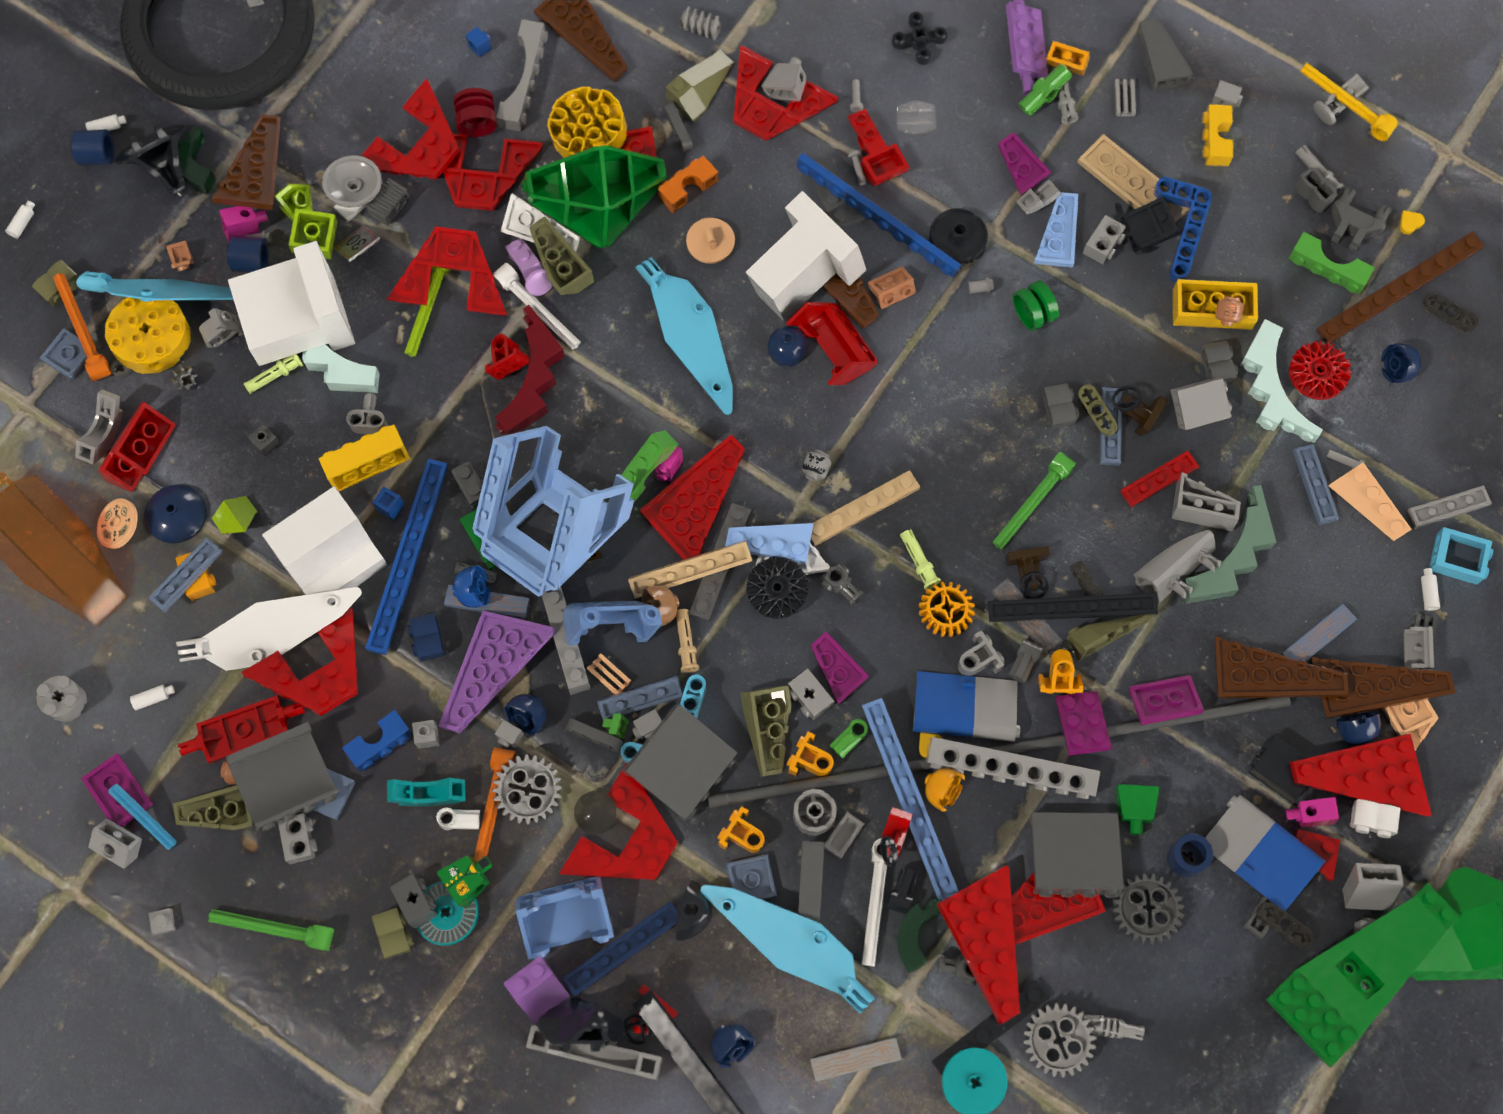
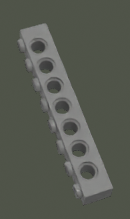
M930 737L925 760L926 763H930V768L941 769L943 766L951 767V769L962 774L964 770L970 771L974 777L984 778L985 775L993 776L994 781L1005 783L1006 779L1014 780V785L1026 787L1027 783L1034 784V789L1047 791L1049 787L1056 789L1055 793L1068 795V792L1077 793V798L1089 800V796L1096 797L1100 771L935 737ZM947 750L953 751L955 755L952 762H947L944 758ZM969 754L975 757V764L971 767L965 763V758ZM990 758L996 762V767L992 771L986 767V762ZM1010 763H1014L1017 766V771L1014 775H1010L1007 771V766ZM1031 767H1035L1038 771L1035 779H1031L1028 775ZM1053 771L1059 777L1058 781L1054 784L1049 780V775ZM1074 775L1079 778V785L1075 788L1070 784V779Z

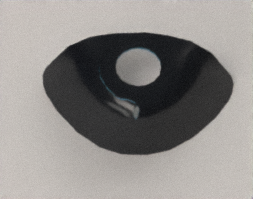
M691 880L678 907L676 935L678 941L690 939L701 933L708 926L712 917V904L701 893L702 886L694 880ZM693 902L697 905L698 912L696 915L688 916L685 914L684 907L687 903Z

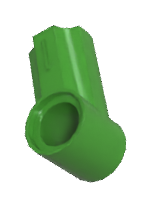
M861 719L853 720L849 727L829 747L843 759L860 741L866 738L868 733L866 722ZM859 725L864 728V732L861 735H856L852 729Z

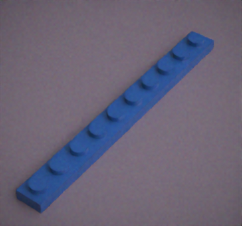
M804 153L799 156L796 167L802 174L809 175L818 185L826 187L833 196L840 197L849 207L861 212L863 217L871 219L880 229L891 233L897 241L908 245L911 251L919 253L928 263L939 267L942 273L953 278L960 269V263Z
M432 459L427 460L365 647L367 651L387 656L447 473V463Z

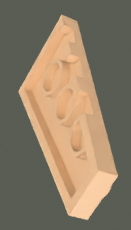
M1361 463L1328 485L1391 540L1395 541L1412 530L1364 463Z

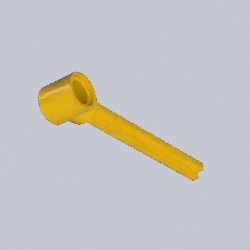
M1307 62L1301 68L1300 72L1330 95L1334 94V98L1371 124L1370 128L1372 129L1371 134L1373 137L1380 141H1387L1398 126V121L1394 116L1390 114H1380L1378 116Z

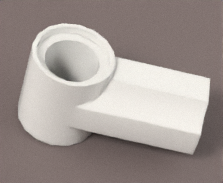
M442 808L437 813V822L444 830H479L480 810ZM444 815H452L453 819L450 823H442Z

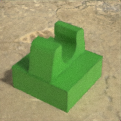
M614 713L612 719L604 718L602 727L606 728L610 735L624 740L629 720L622 714Z

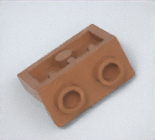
M903 266L868 282L869 289L878 298L881 309L916 293L914 280Z

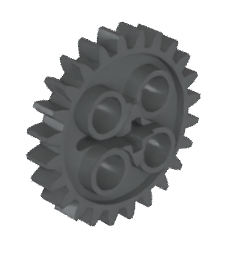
M1144 873L1142 880H1140L1135 875L1134 882L1130 879L1126 880L1127 887L1124 886L1123 893L1117 896L1119 900H1113L1112 902L1113 905L1118 907L1113 909L1112 913L1119 915L1114 919V922L1122 923L1118 929L1127 930L1125 937L1132 934L1133 942L1137 938H1141V945L1146 940H1149L1152 946L1154 939H1157L1158 943L1162 944V937L1164 936L1169 940L1171 938L1169 932L1176 934L1177 929L1174 926L1180 927L1182 924L1177 920L1184 917V914L1179 912L1184 909V905L1178 904L1182 896L1175 897L1178 889L1170 890L1171 882L1164 885V877L1156 881L1155 874L1151 876V879H1148L1146 873ZM1145 890L1148 891L1149 909H1153L1150 913L1152 928L1148 927V911L1144 909L1147 903ZM1160 894L1163 897V902L1154 901L1152 895ZM1138 895L1142 900L1141 903H1133L1130 896ZM1162 915L1165 918L1166 923H1157L1155 920V916ZM1140 916L1144 920V924L1136 925L1133 922V917Z

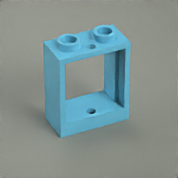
M1443 527L1436 534L1429 568L1432 569V572L1477 585L1486 579L1489 574L1487 564L1493 555V549H1491L1492 541ZM1449 540L1481 549L1477 571L1445 562Z

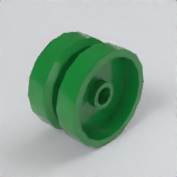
M1035 281L1028 285L1027 289L1022 288L1013 293L1012 300L1015 311L1023 325L1031 332L1043 327L1044 322L1048 324L1059 318L1057 301L1043 281Z

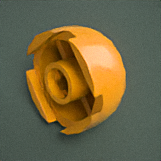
M941 768L933 774H928L924 783L926 784L925 794L930 804L940 811H947L945 807L947 805L952 806L962 791L963 785L960 782L961 779L965 780L964 774L951 768Z

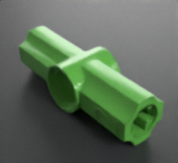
M1060 64L1046 78L1042 77L1036 81L1033 90L1018 103L1019 107L1027 116H1031L1045 102L1049 103L1054 100L1058 90L1072 78L1071 72L1067 67Z

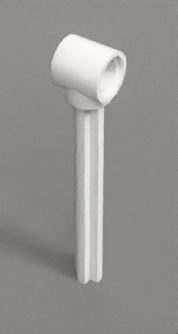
M504 263L492 274L499 288L502 290L506 289L507 291L511 290L526 306L530 305L538 317L572 350L578 348L581 342L519 283V276L511 265Z
M882 838L874 842L871 850V862L874 863L862 957V965L875 966L887 871V865L884 863L882 855H879L876 849L880 845Z

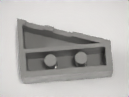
M1182 472L1176 483L1171 519L1233 531L1239 520L1241 502L1218 490L1215 492L1205 487L1204 483L1200 481L1198 483L1188 478V475Z

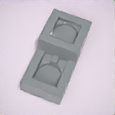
M1048 180L1035 192L1029 189L1016 202L1026 214H1030L1050 204L1061 195V192Z

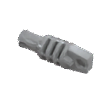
M1084 1014L1082 1017L1083 1020L1090 1019L1087 1027L1095 1028L1090 1032L1092 1034L1103 1035L1104 1037L1109 1036L1116 1039L1128 1037L1140 1041L1143 1040L1144 1026L1127 1024L1122 1019L1104 1017L1102 1015Z

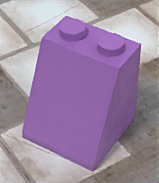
M541 956L503 983L534 1024L550 1008L571 997Z

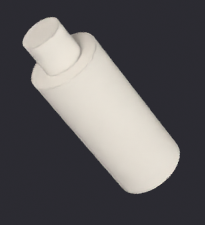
M114 114L86 122L85 124L87 130L107 129L111 131L121 128L120 124L127 123L124 115L117 117Z
M28 201L25 206H20L5 230L8 235L16 239L20 237L34 214L32 209L35 204Z
M1431 568L1423 570L1424 576L1421 577L1424 610L1440 609L1437 577L1433 575Z
M160 685L130 696V701L136 711L169 699L168 695L175 693L172 685L167 687Z

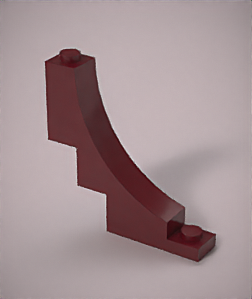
M530 305L523 308V320L528 326L525 329L530 353L528 371L516 397L502 412L495 416L497 422L495 427L501 435L518 433L548 413L547 406L540 398V395L557 385L555 377L548 367L565 357L561 345Z

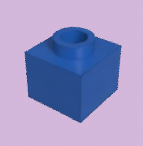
M475 27L465 35L468 46L479 57H482L491 50V38L485 31Z

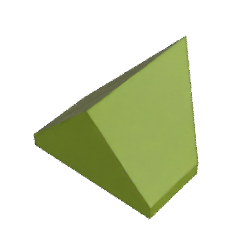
M288 184L274 196L280 209L292 221L295 208L313 211L309 184Z
M242 496L223 500L211 519L223 535L246 532L254 515L258 512L248 497Z

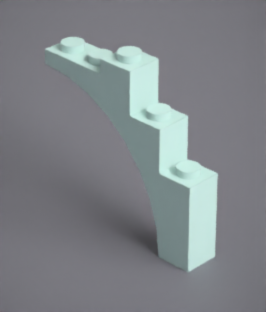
M1265 319L1240 364L1248 372L1258 374L1248 392L1255 400L1265 402L1256 423L1260 424L1262 428L1275 431L1279 425L1284 431L1294 433L1304 441L1315 443L1323 429L1311 423L1297 411L1287 398L1277 373L1276 351L1283 328Z
M326 345L303 352L302 361L309 371H324V383L327 384L329 390L378 393L380 374L377 367L349 361L333 352Z

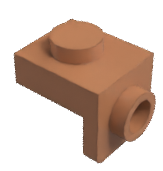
M187 241L166 246L172 262V269L177 268L179 272L190 269L189 265L194 264Z

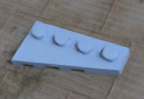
M1061 192V195L1056 199L1034 264L1073 267L1078 194Z
M813 523L729 528L725 546L746 540L750 553L753 555L775 558V556L779 558L786 557V559L790 558L792 562L806 564Z

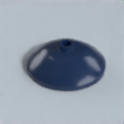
M170 485L158 490L149 499L144 512V520L147 529L156 539L165 543L177 544L193 538L202 529L206 520L207 510L203 498L196 490L185 485ZM174 507L172 512H168L169 508Z

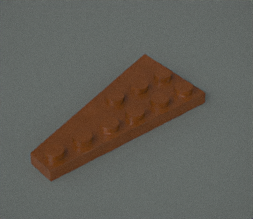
M545 0L534 10V14L614 83L628 71L627 65L614 47L610 36L606 33L603 24L588 0Z
M260 115L252 129V133L244 142L242 150L239 151L231 164L225 179L220 183L218 191L213 195L212 203L273 210L280 116Z
M835 273L822 286L863 329L867 328L879 317L869 294H867L863 286L861 277L849 286Z
M1218 636L1214 637L1218 698L1343 697L1349 695L1346 673L1322 666L1310 665L1307 662L1293 660L1287 656L1256 647L1244 646L1241 643L1227 641Z
M1311 657V662L1314 666H1322L1347 674L1348 696L1320 697L1326 719L1456 693L1451 673L1446 671L1419 670L1408 667H1391L1381 664Z

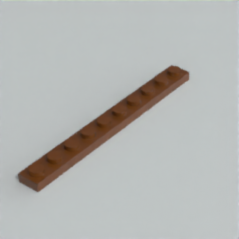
M1473 231L1319 326L1316 332L1325 343L1329 342L1332 344L1476 254L1485 245Z

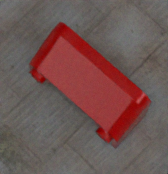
M806 302L786 322L787 326H799V330L806 338H815L831 360L835 368L832 370V378L827 382L829 386L846 385L878 364L873 352L843 310L835 303Z

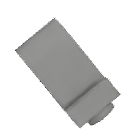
M216 308L208 312L211 318L199 327V331L208 348L222 345L236 333L239 336L244 335L239 315Z
M982 630L974 634L972 640L974 643L978 641L979 644L962 654L958 663L959 672L964 676H973L991 664L995 666L993 669L995 674L1001 671L1005 665L1003 663L1005 660L999 651L996 652L992 647L993 642L989 635H984ZM971 660L974 663V667H966L964 661Z

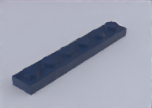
M668 902L562 979L574 997L677 925L678 911L672 902Z

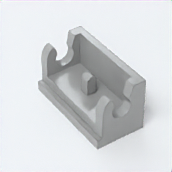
M1410 627V629L1403 630L1404 667L1432 670L1434 668L1433 627Z

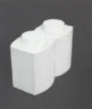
M1357 799L1353 802L1350 827L1356 828L1358 833L1368 834L1369 831L1377 833L1378 837L1391 838V836L1398 832L1400 808Z

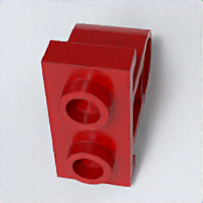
M498 334L491 342L493 364H486L485 372L500 380L527 365L529 357L519 350L516 342L504 334Z

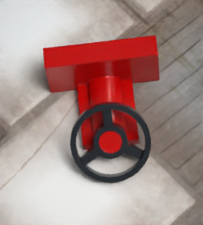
M894 807L891 809L880 843L881 855L888 867L895 866L913 815Z
M643 984L638 992L643 996L650 989ZM655 994L671 1017L675 1019L678 1012ZM638 1012L629 1015L624 1020L623 1034L629 1042L635 1045H642L650 1039L652 1030ZM632 1018L631 1022L634 1023V1024H626V1023H627V1020H628V1019ZM626 1029H630L634 1035L639 1036L641 1041L631 1038ZM644 1033H646V1034L648 1035V1037H647L646 1040H645V1037H644Z

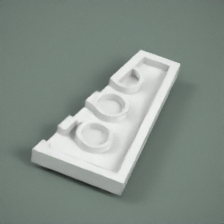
M511 194L501 232L534 242L529 227L545 216L573 250L577 251L580 241L579 235L515 194Z

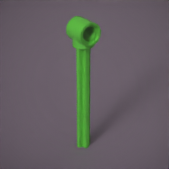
M1061 451L1055 456L1048 467L1049 473L992 542L995 544V547L1001 550L1005 547L1057 481L1065 480L1075 468L1076 462Z
M212 909L208 916L209 922L305 941V945L323 951H329L335 930L319 925L303 928Z

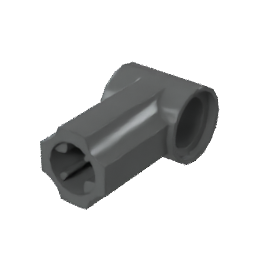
M1024 639L1008 676L1017 682L1025 683L1043 647Z

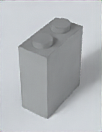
M1214 377L1171 389L1179 429L1188 430L1231 418L1232 406L1227 399L1226 392L1228 387L1223 378Z
M1356 863L1342 889L1345 908L1389 911L1404 885L1400 865Z

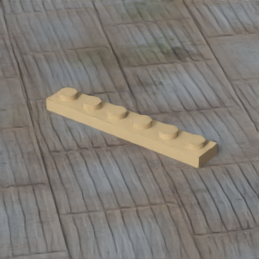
M909 470L813 522L811 542L814 546H817L920 489L918 482Z
M744 540L630 577L628 581L636 599L642 597V591L645 588L659 585L670 588L751 562L753 559L747 541Z

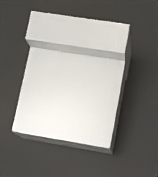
M803 191L785 207L793 227L746 271L758 296L784 322L835 273L850 286L866 271L859 246Z
M317 241L293 248L296 256L294 259L228 280L249 351L259 366L328 343L332 351L356 344L335 278Z
M335 486L262 534L286 570L306 595L357 587L388 566L358 518ZM334 598L329 599L330 604L335 602Z

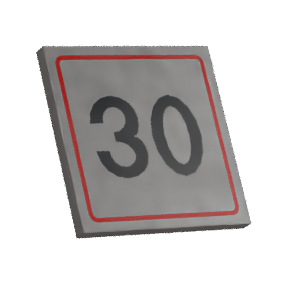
M363 225L333 247V249L347 261L351 262L357 256L365 254L367 249L381 238Z

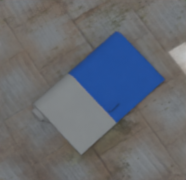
M917 671L913 732L1014 742L1015 738L1020 736V725H1017V681Z
M1241 794L1238 798L1234 795L1227 803L1229 809L1205 838L1211 844L1213 856L1285 912L1325 863V860Z

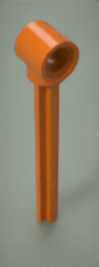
M56 274L53 280L86 354L85 368L90 379L95 382L112 375L113 373L108 361L96 349L65 274Z
M494 747L490 761V768L494 771L492 781L499 780L500 777L497 776L496 772L503 773L504 770L501 765L508 767V759L515 762L516 751ZM491 782L474 859L476 862L488 855L498 812L496 806L500 803V801L493 800L498 795V793L492 792V789L498 786Z

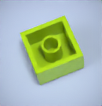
M295 208L289 241L291 252L294 253L293 248L317 241L324 257L331 259L338 223L335 214Z

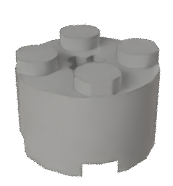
M66 676L51 677L43 682V684H40L36 690L37 705L40 710L57 721L69 722L75 720L82 714L80 712L83 710L84 705L87 704V696L84 689Z
M820 789L804 791L794 804L793 818L795 825L801 832L807 835L818 836L826 833L832 827L836 818L837 808L834 799ZM813 808L820 812L816 817L809 813Z

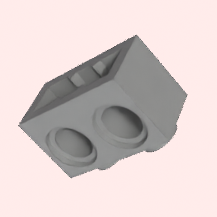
M1105 215L1087 242L1083 254L1102 265L1106 259L1111 260L1116 251L1114 247L1116 244L1120 245L1126 236L1123 234L1126 226Z
M304 813L295 815L296 817L288 822L278 821L285 861L289 864L315 858L317 844L315 839H312L310 832L313 831V823L311 818H308ZM296 823H301L300 831L293 833V826ZM305 844V850L297 854V846Z

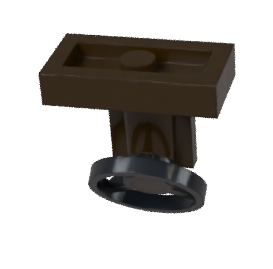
M1133 386L1118 388L1112 397L1113 405L1116 409L1139 423L1135 433L1140 436L1150 432L1168 401L1167 398L1161 395L1148 406L1141 401L1139 390ZM1128 389L1137 392L1139 398L1135 397L1133 394H1129ZM1125 390V394L1122 395L1121 401L1115 403V398L1117 394Z
M1049 546L1007 553L1005 558L1007 566L1017 565L1020 576L1019 588L1022 595L1027 599L1042 598L1048 591L1049 583L1047 578L1040 573L1038 561L1048 559L1050 555ZM1041 576L1045 579V587L1041 586L1043 584ZM1038 589L1043 591L1040 595L1035 597H1030L1026 595V593L1029 591L1035 592Z

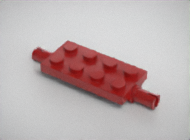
M278 695L196 723L198 735L194 739L178 743V748H181L179 752L181 756H185L198 750L203 751L208 764L224 760L228 755L289 730L288 719L305 714V709L298 705V703L283 707Z

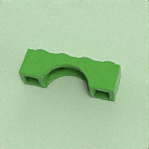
M1305 232L1302 233L1288 258L1296 265L1303 266L1311 270L1312 273L1321 275L1330 282L1339 284L1348 291L1357 294L1361 293L1375 268L1359 259L1348 264H1337L1330 261L1322 251L1321 240Z
M665 430L651 434L621 474V476L633 483L630 498L634 502L645 490L644 482L648 475L659 464L667 460L679 445Z

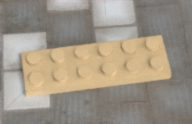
M1104 134L1078 159L1077 163L1134 209L1157 199L1153 192L1159 178ZM1165 186L1159 187L1164 192L1168 191ZM1166 202L1177 224L1188 212L1189 208Z

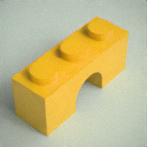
M1209 104L1206 112H1203L1202 123L1205 124V129H1203L1202 140L1205 141L1202 155L1203 158H1206V165L1229 166L1233 158V140L1223 139L1219 136L1218 132L1229 131L1233 123L1232 105Z

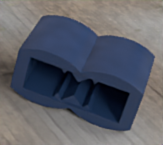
M435 613L410 619L411 625L407 627L410 638L414 637L415 644L412 645L414 657L418 656V659L422 662L445 656Z

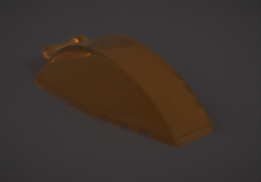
M2 471L0 473V487L5 483L9 486L0 493V559L28 587L33 588L81 618L98 626L128 597L119 580L114 575L109 562L104 557L100 546L94 539L91 530L37 475L13 482Z

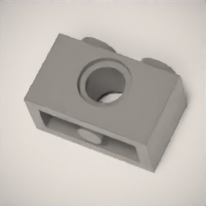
M106 818L93 828L88 848L124 869L138 857L142 839Z

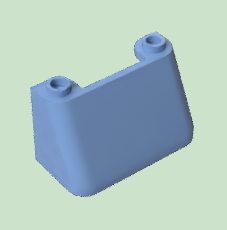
M638 601L570 603L563 611L567 645H578L580 637L586 635L588 629L594 628L598 624L624 623L625 632L635 634L637 642H647L662 625L659 610L652 605Z
M589 877L528 893L516 899V915L528 960H535L539 956L545 958L552 947L590 937L594 941H598V943H605L614 937L600 877Z

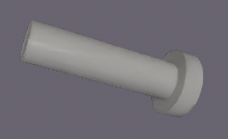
M853 80V103L850 105V111L856 113L863 110V104L860 103V81Z
M860 150L850 152L848 157L853 161L859 185H865L866 179L860 161L862 153Z
M1329 450L1327 455L1328 458L1352 468L1365 463L1362 459L1356 461L1333 450Z

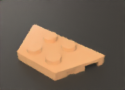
M1428 699L1382 708L1398 736L1411 734L1415 751L1438 720V716Z

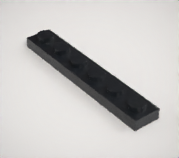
M1034 981L1019 993L1020 1013L1003 1024H998L994 1014H991L933 1059L931 1063L942 1076L945 1065L954 1054L970 1047L985 1049L1049 999L1038 983Z

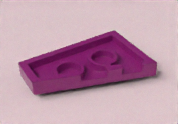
M1014 132L999 142L998 148L1021 197L1029 189H1033L1051 175V171Z
M827 632L811 644L813 654L839 706L869 678V675Z

